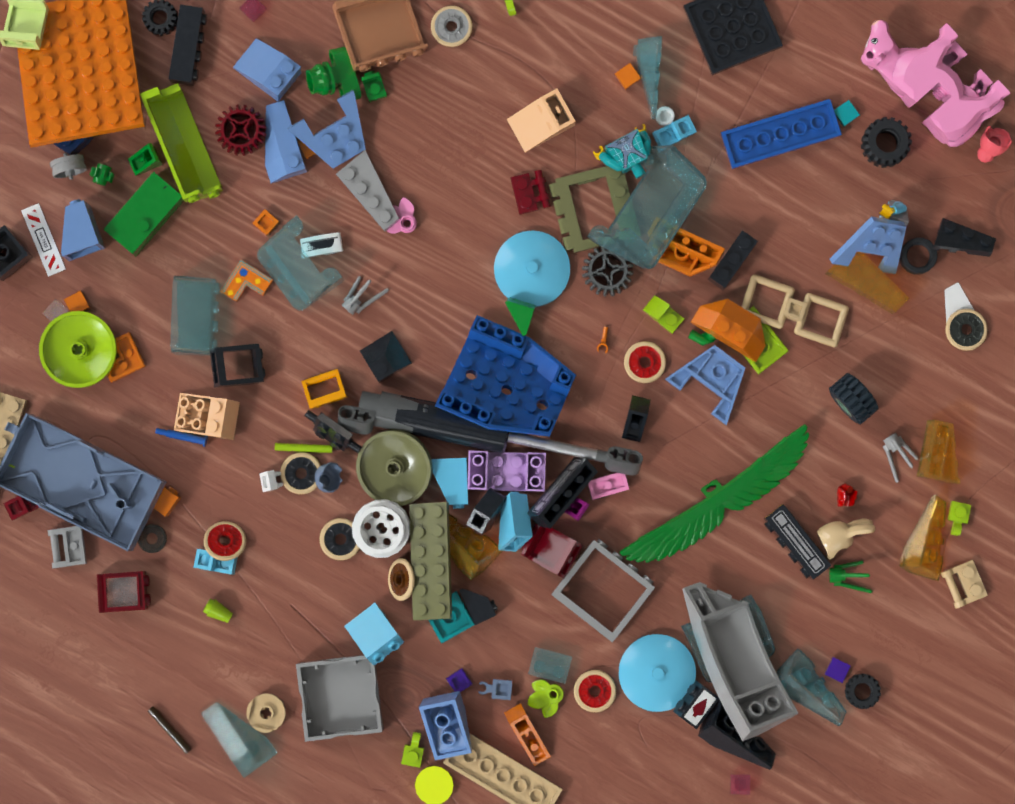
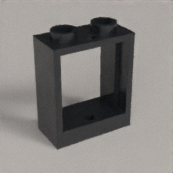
M259 344L215 347L209 350L214 388L264 382L265 369L262 367L261 362L263 352ZM251 350L254 378L227 380L223 353Z

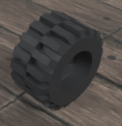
M883 117L881 120H875L865 130L861 139L863 142L861 149H864L863 155L868 157L867 161L869 163L872 161L874 166L878 167L881 165V168L893 167L907 156L912 144V140H910L911 132H907L908 127L906 125H901V120L897 122L893 117L890 119ZM878 134H891L896 140V149L889 153L880 150L876 144Z

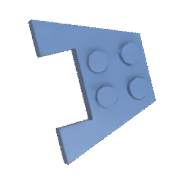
M354 90L337 99L346 116L316 134H312L304 119L287 128L332 168L366 150Z
M871 216L830 258L832 264L849 266L856 252L881 255L884 258L878 266L879 271L896 274L906 225L901 221Z
M714 345L665 380L680 391L691 376L722 398L711 415L727 425L745 367Z

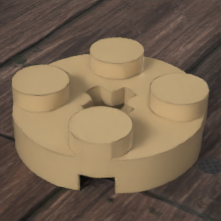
M264 693L256 696L249 703L246 714L249 723L255 730L268 733L278 729L283 724L286 709L283 701L276 695ZM267 707L272 714L264 718L261 710H265Z

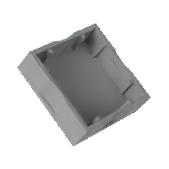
M365 655L296 664L299 692L303 705L302 720L305 742L331 739L344 735L383 732L376 665H373Z

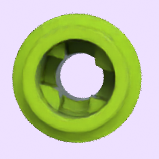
M211 598L203 610L206 616L226 623L229 622L233 614L216 599L212 600Z

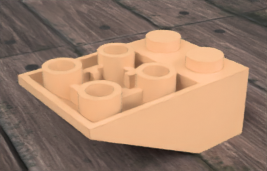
M558 89L540 97L507 119L525 153L572 128L576 123Z
M180 393L174 431L234 440L240 402Z

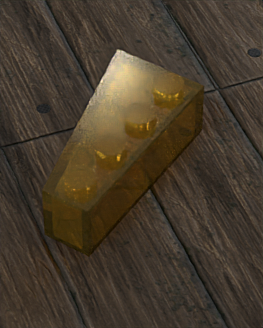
M856 252L849 266L834 264L825 273L891 314L895 313L909 299L863 252Z

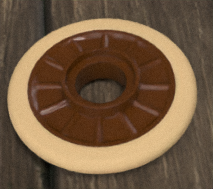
M399 558L392 563L389 569L388 585L393 597L399 601H404L413 592L415 576L411 564L406 559Z

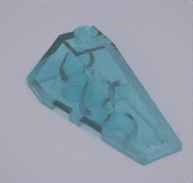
M800 649L795 650L776 672L790 699L835 725L841 726L846 710L835 694L828 691L824 685L826 682L824 678H819L813 669L815 668L813 662Z
M218 702L201 713L243 778L277 754V751L267 737L260 734Z

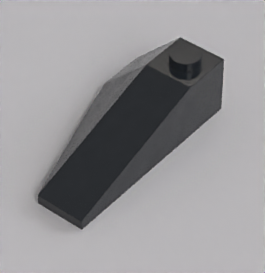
M719 699L703 720L698 736L713 747L771 770L776 756L775 752L761 737L755 736L742 741Z

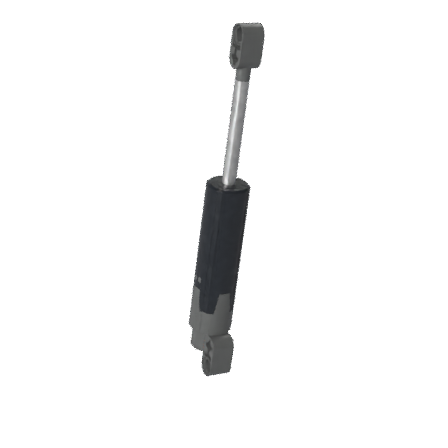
M362 391L358 407L345 405L338 410L337 424L349 432L358 434H370L373 426L390 430H401L412 435L501 454L505 452L507 442L603 462L609 471L633 476L639 473L643 461L642 454L631 449L613 446L608 451H602L522 433L487 429L435 407L436 402L382 391L381 395Z

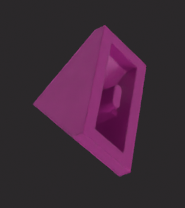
M577 497L565 513L579 521L589 504Z

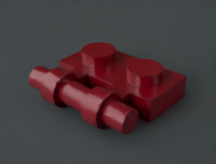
M542 170L534 172L536 177L534 180H530L529 173L510 177L519 215L538 211L536 203L542 202L543 209L551 207L549 201L551 199L550 194L547 193L545 185L547 181L546 177H543ZM538 186L539 196H534L532 187Z

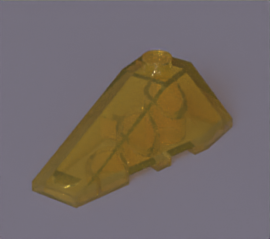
M933 495L904 546L899 565L911 574L939 581L943 565V556H940L941 545H944L941 528L945 526L946 502L937 495Z
M449 514L450 557L457 568L472 580L483 573L502 551H499L498 545L484 534L480 536L472 531L471 527L463 526L457 522V518Z

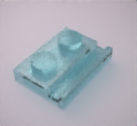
M535 647L528 674L566 684L572 656Z

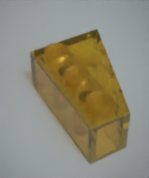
M927 420L917 477L949 484H960L957 470L958 460H956L955 454L956 443L953 423Z

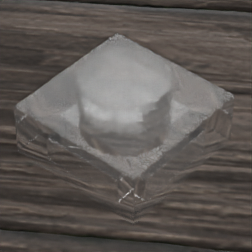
M55 299L42 314L52 321L56 317L70 311Z

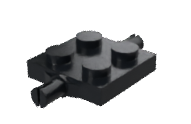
M308 410L304 417L314 422L313 431H315V434L319 438L329 441L336 450L345 452L349 447L357 452V454L362 447L353 441L352 433L322 412L317 416Z

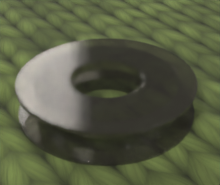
M149 524L144 527L138 544L145 552L156 553L165 547L167 535L165 530L159 525ZM150 533L157 535L158 539L155 544H149L147 541V536Z

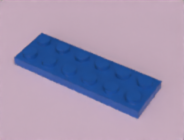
M830 99L721 132L732 169L842 135Z

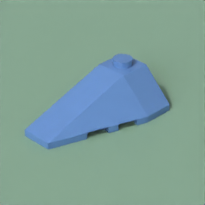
M284 100L266 106L265 167L271 184L307 172L296 136L287 129L292 126Z

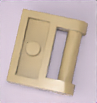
M973 560L941 572L955 601L953 604L956 609L988 596ZM955 573L966 595L964 599L961 598L952 575Z

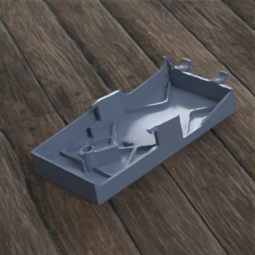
M26 413L20 426L8 422L4 430L13 433L14 437L0 464V487L126 551H133L167 481L34 414Z

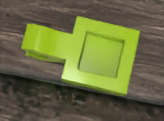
M951 501L947 519L953 521L950 535H961L962 523L968 524L971 505Z
M413 732L411 745L405 744L401 764L420 768L424 751L423 747H419L421 733Z

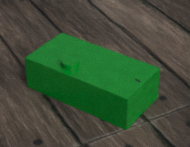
M153 171L103 230L136 257L184 200L180 193Z

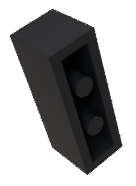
M742 230L708 280L724 290L758 241Z

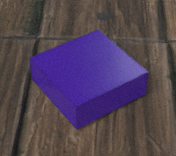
M832 657L824 674L843 683L850 665Z
M463 668L446 678L454 692H462L472 685Z

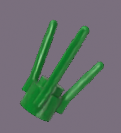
M863 561L834 565V567L829 568V583H834V586H842L867 593L873 592L871 589L842 582L845 581L846 577H870L868 573H846L843 568L861 565L864 563Z

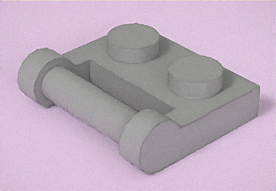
M74 526L47 530L48 536L51 539L54 562L52 563V569L87 564L82 528ZM61 534L63 536L66 561H61L58 535Z

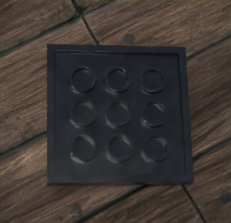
M695 0L683 5L712 76L783 47L764 0Z

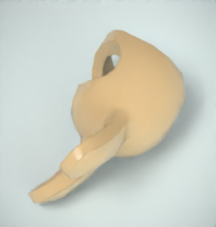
M862 518L848 524L834 521L819 528L817 533L827 551L826 556L828 560L834 558L839 550L848 549L853 544V536L875 532L872 520Z

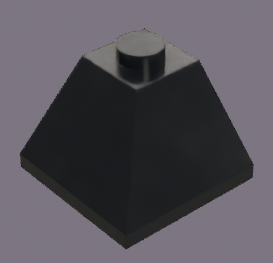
M392 331L360 350L379 383L412 364Z

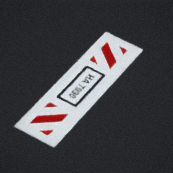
M39 203L21 210L48 277L65 270Z

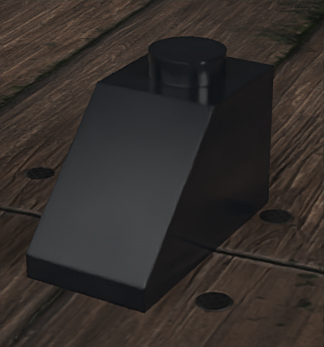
M632 395L622 438L637 442L641 441L651 399Z
M463 588L459 590L475 625L496 616L495 611L498 608L494 600L490 601L486 596Z

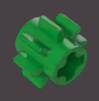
M99 163L96 168L92 167L89 174L93 177L92 182L102 186H106L107 182L112 183L115 175L111 173L112 168Z

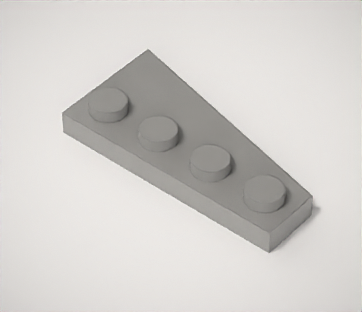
M366 150L336 173L338 178L384 232L399 221Z

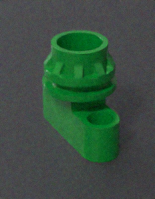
M345 46L329 50L331 66L325 61L322 64H316L312 69L306 70V81L312 95L317 93L323 96L328 93L332 95L335 93V87H338L340 97L354 90L355 99H361L358 79L352 68Z

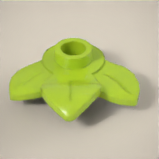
M546 680L534 681L532 687L535 692L529 697L527 704L535 709L542 708L544 718L551 717L557 712L558 703L563 699L564 691L561 686L557 684L550 685ZM551 691H555L557 696L552 697Z

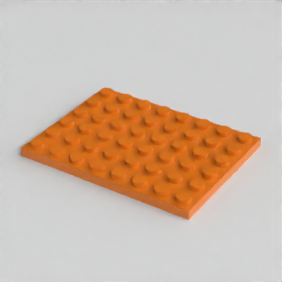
M59 0L46 3L49 11L40 50L17 48L30 147L145 127L127 0Z

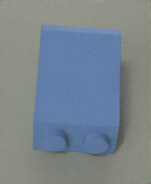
M80 199L71 201L70 205L65 207L61 254L68 261L105 249L91 206Z

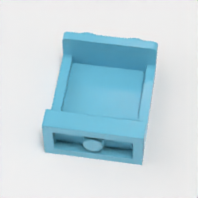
M373 603L345 625V628L360 650L373 665L383 661L387 655L397 650L404 643L376 603Z

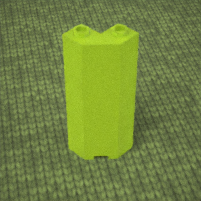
M177 83L162 90L155 87L140 93L183 200L194 203L207 197L212 199L219 196V192L223 191L180 85Z

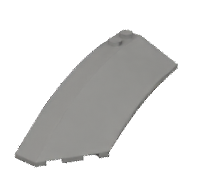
M701 582L684 587L682 590L701 657L715 691L741 740L745 741L758 736L796 716L798 711L782 685L764 648L749 607L750 603L733 599L732 595L720 590L714 591L709 589L706 584Z

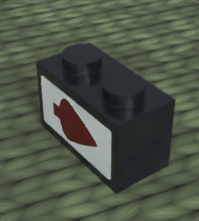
M695 681L689 686L685 696L677 702L673 712L697 729L718 702L719 697L698 681Z

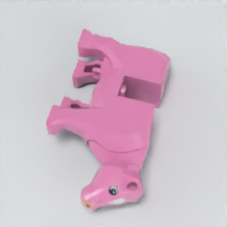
M876 20L871 25V33L860 60L870 70L876 69L888 83L891 90L904 101L908 108L917 103L931 89L933 90L932 93L939 101L942 100L944 103L931 113L922 124L941 143L947 144L950 147L962 145L976 133L984 120L1001 111L1005 103L1003 99L1010 92L999 80L992 84L991 79L980 69L974 74L973 84L966 86L963 85L958 74L951 69L967 53L954 41L958 38V35L947 23L939 29L940 35L938 39L927 47L899 49L889 33L888 23L884 20ZM991 85L988 93L985 95L987 87Z

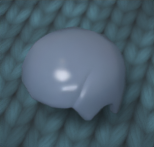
M326 463L318 467L315 472L316 485L324 493H333L343 481L340 477L342 468L337 463Z

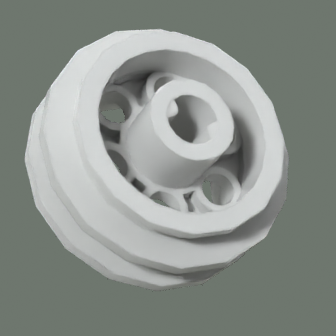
M387 499L374 500L365 504L356 513L352 523L353 538L357 546L365 554L375 558L390 557L398 553L408 542L410 519L406 511L398 503ZM375 511L380 513L379 518H374L373 513ZM391 514L394 517V520L391 521L389 518H387V515ZM367 522L371 524L369 530L364 527V524ZM379 523H384V527H387L386 532L381 531V528L378 527ZM394 527L399 528L398 534L393 533ZM371 536L376 537L375 543L369 540ZM385 538L390 539V545L384 544Z

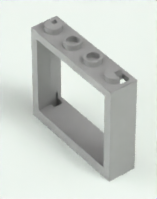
M599 539L597 542L595 540L591 542L551 595L613 643L655 587L652 585L654 581L646 575L642 578L637 574L638 569L630 563L628 565L623 563V557L615 551L610 553L606 549L608 546ZM594 549H597L646 588L613 632L561 593Z

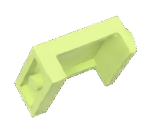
M7 0L9 9L4 31H0L2 46L40 50L49 11L45 0Z

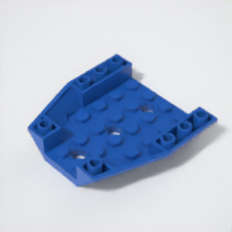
M477 315L435 407L487 429L550 437L576 374L530 337L523 336L521 333ZM471 373L476 378L471 380L467 378L466 374ZM502 389H509L511 391V394H504L502 392ZM537 404H544L547 409L541 410L537 407Z

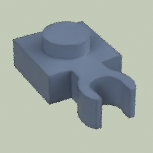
M493 679V685L484 681L479 682V684L486 686L485 691H478L479 694L492 693L491 699L511 700L512 680Z

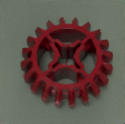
M239 104L236 105V110H233L230 106V113L227 114L226 111H223L222 113L225 117H218V120L222 123L215 124L216 128L221 129L215 131V134L220 136L217 139L218 143L223 142L221 147L223 149L228 147V153L234 150L235 156H238L239 151H241L243 156H246V150L252 154L253 150L251 148L255 147L258 150L257 142L263 144L264 141L260 137H266L267 135L265 132H262V130L267 129L266 125H260L265 121L264 118H259L260 112L254 113L255 109L253 107L247 111V105H243L242 110ZM238 116L249 117L248 120L245 119L242 122H238L234 118ZM230 122L233 126V131L227 139L226 128ZM255 122L256 132L252 138L249 135V129L252 127L251 124ZM236 125L241 128L244 127L243 129L247 136H245L243 133L241 134L240 132L239 134H237L238 130ZM241 138L248 142L241 145L232 143L234 140L237 141Z

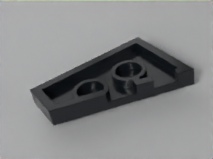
M942 218L932 250L948 249L949 252L953 253L965 251L970 255L990 257L996 238Z

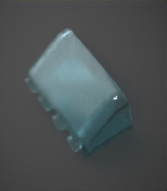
M190 276L173 277L170 343L173 354L210 356L209 350L217 347V340H214L215 332H218V321H215V313L219 312V302H216V294H219L220 286L219 283H216V279Z

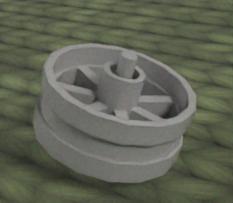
M64 153V157L50 162L54 178L69 177L72 180L73 176L87 170L84 164V156L80 154L68 156L67 153Z

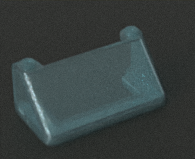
M674 145L651 146L648 160L642 164L647 170L646 174L642 177L609 229L603 225H597L592 228L587 236L595 244L643 269H652L656 266L707 186L704 175Z

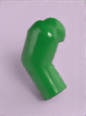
M693 329L688 336L689 339L702 346L713 343L716 340L714 336L707 332L700 334Z

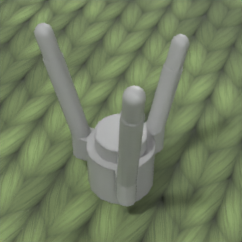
M359 276L348 295L343 299L345 302L342 306L352 315L355 312L359 314L365 307L387 293L389 289L386 288L359 306L362 302L358 298L371 283V280H368L354 296L353 293L361 280V276Z
M894 433L883 440L885 443L883 449L886 452L895 482L898 483L899 479L890 450L892 452L898 450L910 468H913V464L903 451L902 446L915 460H918L919 457L903 441L901 436Z

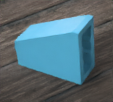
M467 458L431 459L432 472L449 505H453V509L464 508V505H468Z
M510 492L506 496L507 498L501 508L498 549L499 551L516 552L532 538L530 516L527 514L529 511L527 494Z

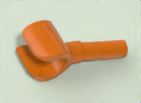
M608 327L603 328L601 343L597 345L598 352L601 345L606 346L605 354L608 352L606 344Z

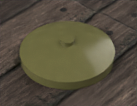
M392 429L373 435L363 444L357 456L356 472L358 480L364 491L374 500L387 499L398 503L400 506L407 505L417 500L426 491L432 478V461L427 448L417 437L405 431Z

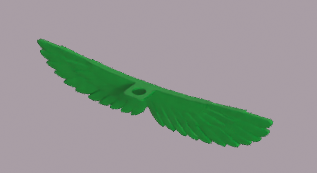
M802 425L789 436L784 437L766 454L758 458L726 485L722 486L717 480H713L705 485L701 492L707 498L670 519L665 524L639 537L638 540L622 549L620 554L627 556V560H635L637 563L644 560L648 563L654 559L660 561L667 555L671 557L679 549L684 551L690 545H694L699 538L703 539L707 532L711 533L715 529L716 525L719 527L724 518L725 508L740 511L744 509L743 506H749L753 504L752 501L761 499V495L771 492V489L780 484L779 480L790 475L789 471L798 465L796 461L804 455L802 451L808 445L806 443L809 438V433L806 432L807 425ZM716 485L713 491L707 492L710 486Z

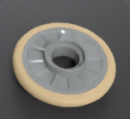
M443 7L432 18V34L444 46H459L466 42L472 33L471 17L460 7ZM448 22H455L457 24L456 30L449 31L446 28Z

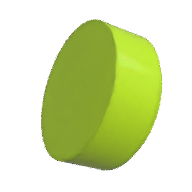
M505 0L509 16L517 15L513 0Z

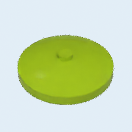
M72 311L56 317L47 325L40 339L39 356L43 368L53 380L67 387L85 388L97 384L112 370L117 356V343L113 331L104 320L88 312Z

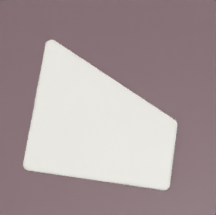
M959 283L944 290L946 323L949 317L960 309L974 310Z

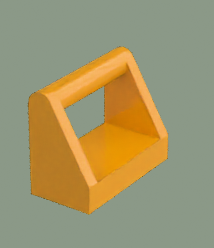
M338 369L301 381L311 410L348 398ZM337 378L340 391L312 400L308 386Z

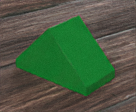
M148 143L128 158L135 176L163 165L152 143Z
M510 297L506 300L505 304L521 334L525 336L529 330L536 305Z

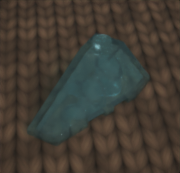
M662 36L638 39L637 45L633 46V56H636V64L651 119H656L657 87L660 77Z

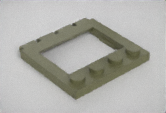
M605 166L555 179L556 183L549 184L552 198L560 197L559 200L553 201L556 215H564L565 217L558 219L561 235L569 233V236L562 238L566 251L573 250L574 253L641 236L625 173H622V171H615ZM606 177L620 231L583 240L569 186L582 185Z

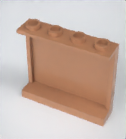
M409 0L335 1L332 6L354 71L360 70V72H364L375 65L382 67L393 60L400 62L410 55L418 57L423 55L428 47V44L423 42Z

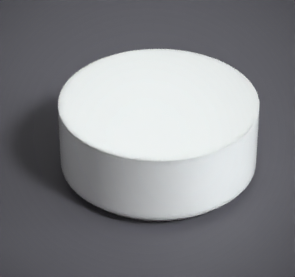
M667 106L659 108L655 115L656 122L661 126L670 125L675 118L674 111Z

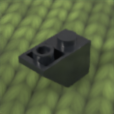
M489 488L473 509L466 525L481 534L491 530L507 497Z

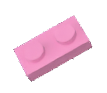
M622 473L597 478L588 483L592 500L629 490L626 476Z

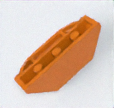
M657 217L648 231L655 260L689 277L716 266L725 251V248Z
M729 299L701 305L690 322L754 362L758 360L766 346L761 319Z

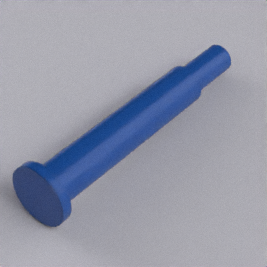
M156 428L155 434L202 444L203 447H206L208 436L201 437L173 430Z

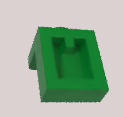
M370 71L365 73L361 79L369 103L387 97L380 72Z

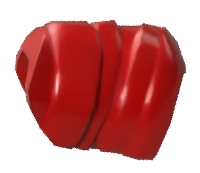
M846 483L837 488L838 507L853 506L857 499L858 491Z

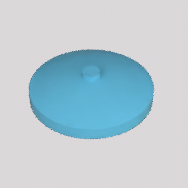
M540 231L520 232L510 237L500 247L494 262L495 280L499 289L507 298L511 297L536 305V307L544 306L558 298L566 288L570 276L569 257L562 244L553 236Z
M663 634L646 635L634 641L623 653L619 664V681L625 695L638 707L652 712H663L675 708L677 702L685 696L689 686L696 679L695 662L689 650L677 639Z

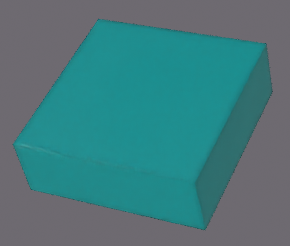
M849 100L834 110L837 119L843 127L860 116Z

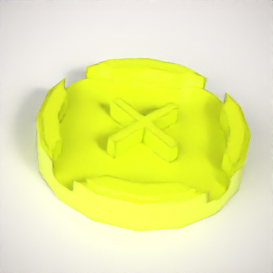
M435 765L423 769L415 782L417 795L427 804H442L448 800L454 786L450 773L446 769Z

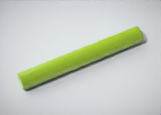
M275 443V451L333 452L331 445Z

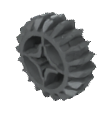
M602 245V252L595 248V256L592 253H588L591 261L584 259V263L588 266H582V270L588 271V273L582 274V277H589L585 281V285L592 283L593 285L590 287V290H594L595 287L598 288L596 291L597 295L603 290L604 297L607 296V291H610V295L614 296L615 289L620 294L622 292L620 286L623 289H627L628 286L624 282L631 283L632 281L627 276H633V272L628 271V269L633 268V264H626L631 258H623L626 254L625 251L619 255V247H616L615 252L611 251L612 245H609L608 251H605V246ZM608 256L616 258L621 265H612L609 262ZM602 257L603 266L592 271L594 262ZM606 264L607 267L613 270L610 273V277L602 272L605 270ZM623 271L622 279L613 285V275ZM594 277L605 278L608 286L599 284Z

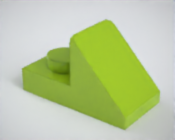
M654 295L643 311L673 334L684 318L674 311L670 304Z

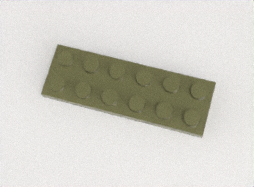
M449 503L409 504L411 566L415 576L412 592L413 620L452 619Z

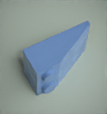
M257 38L233 66V69L277 102L280 101L301 74V66Z
M460 691L424 698L419 706V710L434 759L440 760L472 753L466 710Z

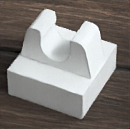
M271 470L259 474L263 492L273 491L283 486V483L276 482V477L280 476L281 472Z

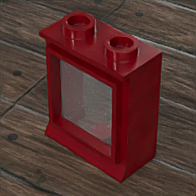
M146 571L97 574L99 613L147 610L148 606L151 605V596L147 594L150 578L149 575H146Z

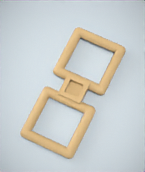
M756 274L751 276L741 306L742 308L759 317L761 323L778 329L783 328L786 318L796 321L794 329L796 335L831 347L838 346L849 311L847 305L812 293H807L804 301L801 302L792 299L795 292L793 287ZM757 283L786 293L778 320L749 311ZM811 302L840 311L832 339L803 329Z

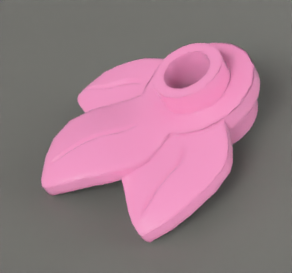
M403 197L399 207L393 205L399 221L387 230L389 233L396 234L401 231L411 233L416 228L417 222L413 216L414 207L408 199ZM407 220L411 222L409 227L404 226V222Z

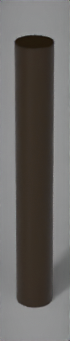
M154 706L147 711L185 754L191 750V747Z

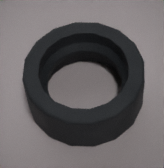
M921 237L909 240L901 249L899 260L902 267L911 274L921 275L928 272L935 266L937 261V251L932 250L934 244L930 240ZM922 245L928 250L929 261L925 266L915 267L909 263L907 253L912 246Z

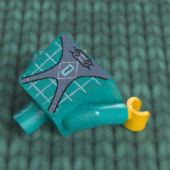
M642 125V130H638L635 127L633 132L606 145L605 150L602 146H599L601 151L599 153L593 151L594 156L597 160H601L606 166L615 171L626 173L632 170L636 179L642 177L646 172L641 164L647 162L648 156L651 153V139L647 133L646 125Z

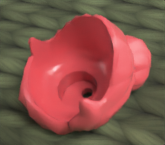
M988 126L980 139V148L977 151L978 159L984 163L991 162L995 156H999L1008 150L1012 143L1009 132L1005 129H992L991 126Z

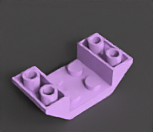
M469 451L467 489L488 490L492 488L496 491L545 492L546 453L504 452L501 454L488 451Z

